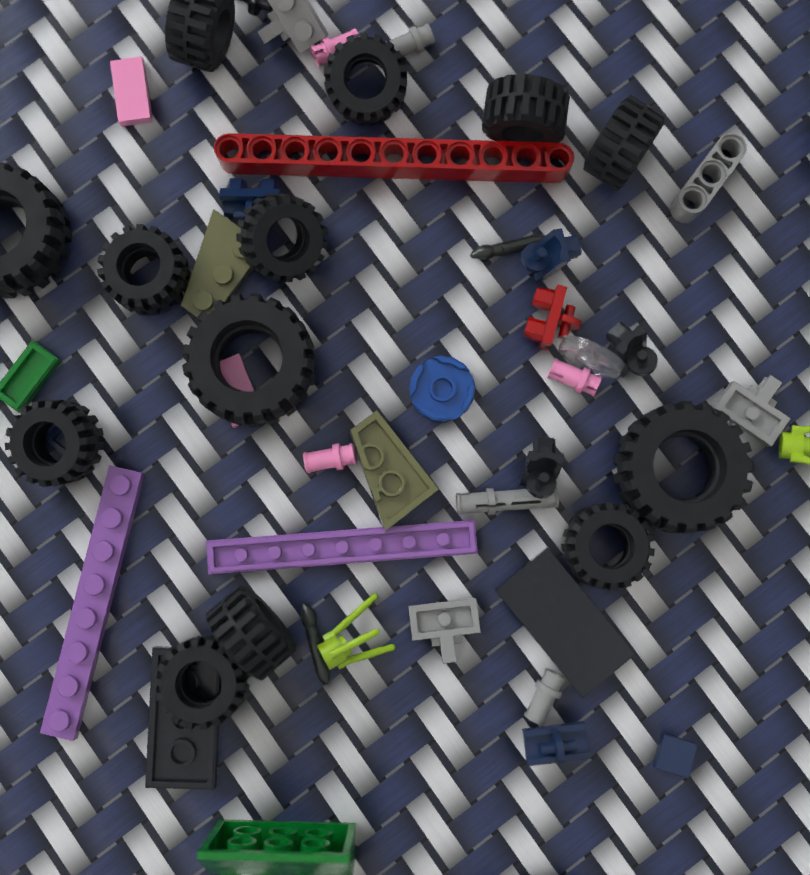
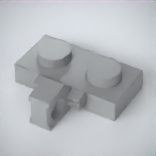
M268 0L273 11L267 15L272 22L258 31L264 44L279 34L283 41L291 38L299 53L328 35L309 0Z
M771 375L764 377L757 388L750 385L746 389L735 381L730 382L712 409L715 412L723 411L730 416L728 421L734 425L738 424L743 431L767 447L774 444L791 419L774 408L777 401L772 399L782 382Z
M476 598L408 606L412 641L431 639L432 647L440 646L443 664L456 662L454 644L463 643L462 635L481 633Z

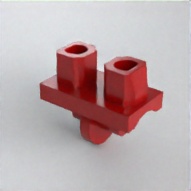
M557 285L555 290L537 287L534 293L531 307L548 311L545 321L529 317L523 336L538 342L539 349L547 351L549 346L552 345L557 326L560 327L558 337L561 339H568L570 330H579L582 321L573 317L576 309L575 306L566 305L564 314H560L567 291L565 286Z

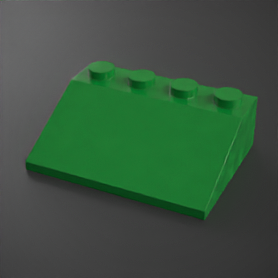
M219 819L197 851V860L210 874L353 875L356 823Z

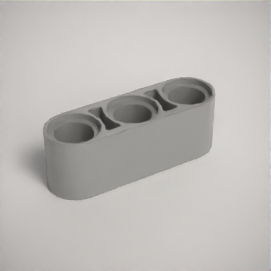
M736 133L723 135L672 201L670 212L677 222L687 224L694 221L707 207L747 151L746 142L740 135ZM721 149L729 151L732 158L726 157ZM702 174L709 175L713 179L714 184L706 182ZM683 199L690 200L694 204L695 209L687 208L683 203Z

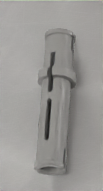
M557 486L554 493L544 499L535 498L527 489L494 491L493 488H486L485 492L456 493L458 515L480 512L495 515L496 511L559 507Z

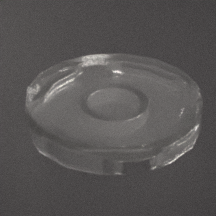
M565 335L560 342L558 350L566 360L579 368L586 366L593 369L592 372L597 376L615 379L619 377L625 366L616 354L582 337Z

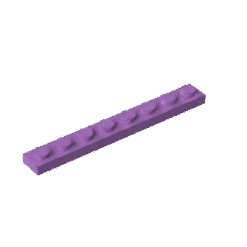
M109 465L43 718L41 734L71 741L78 738L145 473Z

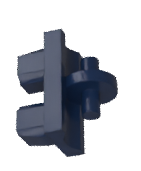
M230 178L227 187L220 188L219 192L224 217L244 220L246 215L243 211L246 207L252 208L254 206L252 201L257 198L264 199L266 194L273 193L277 195L280 193L276 180L262 179L259 181V189L248 188L247 182L242 178Z
M561 228L552 230L538 243L528 244L522 250L520 257L523 267L535 273V281L538 282L546 280L556 271L563 269L571 261L570 259L579 257L582 254L578 236L564 237Z
M584 721L522 729L527 766L590 759L586 723Z

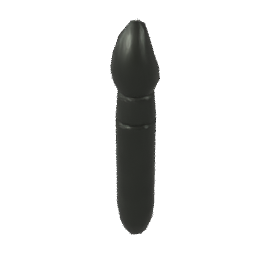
M546 235L527 236L497 243L492 246L488 244L481 245L474 249L470 256L474 259L486 260L491 259L493 256L520 252L528 244L538 243Z
M303 603L301 622L305 627L315 671L320 682L327 685L330 680V672L317 647L318 644L322 643L316 625L317 617L313 608L309 604Z

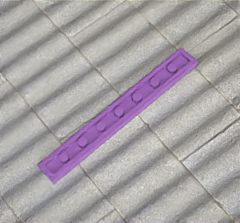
M475 520L392 526L387 531H384L383 527L206 541L208 575L478 554Z

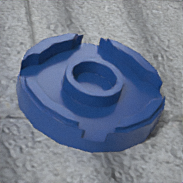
M437 356L423 362L416 368L411 377L409 393L412 404L420 415L431 421L444 423L456 420L467 412L474 400L476 386L472 374L464 363L453 357Z

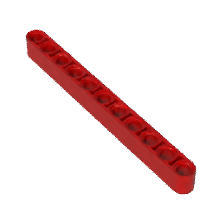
M228 133L218 137L214 144V153L223 170L231 174L559 183L568 176L575 158L570 146L557 142ZM238 150V154L235 157L225 158V154L228 151ZM262 151L271 152V155L266 159L257 158V155ZM294 152L304 153L303 157L299 160L289 159L290 155ZM331 152L337 155L332 161L321 159L326 153ZM364 153L369 156V159L365 162H357L354 160V157ZM396 154L401 156L402 160L398 163H391L386 158ZM429 155L435 161L431 164H424L419 161V158ZM461 156L467 160V163L457 165L451 159ZM494 157L500 164L491 166L484 159ZM519 158H526L531 161L532 165L524 167L517 160ZM559 159L563 162L564 167H555L551 164L550 160Z

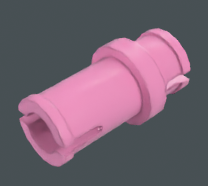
M354 28L332 39L325 37L321 40L320 44L310 46L313 59H317L315 60L317 67L328 62L329 54H334L336 51L335 46L339 42L344 44L347 42L346 37L351 35L356 38L358 35L357 30Z
M555 358L547 378L575 388L574 392L581 394L583 391L594 397L602 376L590 373L591 369L586 367L582 370Z
M337 443L332 444V448L308 453L303 452V461L307 474L330 468L343 470L346 465L357 464L353 443L344 446Z

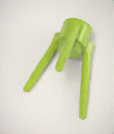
M792 425L791 432H781L778 447L779 458L810 465V437H804V434L810 433V425Z
M376 593L360 604L333 630L322 635L324 642L318 644L317 647L329 670L337 666L340 670L349 664L395 650V645L390 644L351 655L353 654L351 649L379 635L380 630L378 628L349 642H346L343 635L336 638L378 599Z

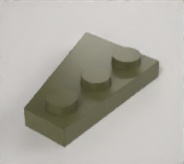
M214 209L181 304L186 311L196 318L203 310L207 314L215 310L212 304L220 299L224 304L228 303L231 300L230 295H234L254 269L245 262L246 258L241 255L238 249L242 246L237 241L236 234L241 233V228Z
M377 410L350 430V435L384 531H387L439 489Z

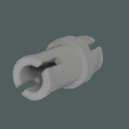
M426 23L419 28H416V26L409 28L408 33L390 40V42L394 44V49L400 51L404 57L415 51L418 54L424 52V47L435 44V39L429 24Z
M548 668L545 669L542 679L537 680L535 684L537 690L527 711L524 713L527 719L542 726L545 724L555 699H560L563 693L560 689L566 680L564 676Z

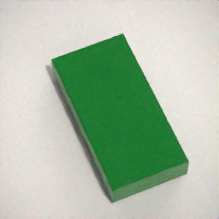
M32 340L0 381V400L20 413L19 410L31 403L62 360Z

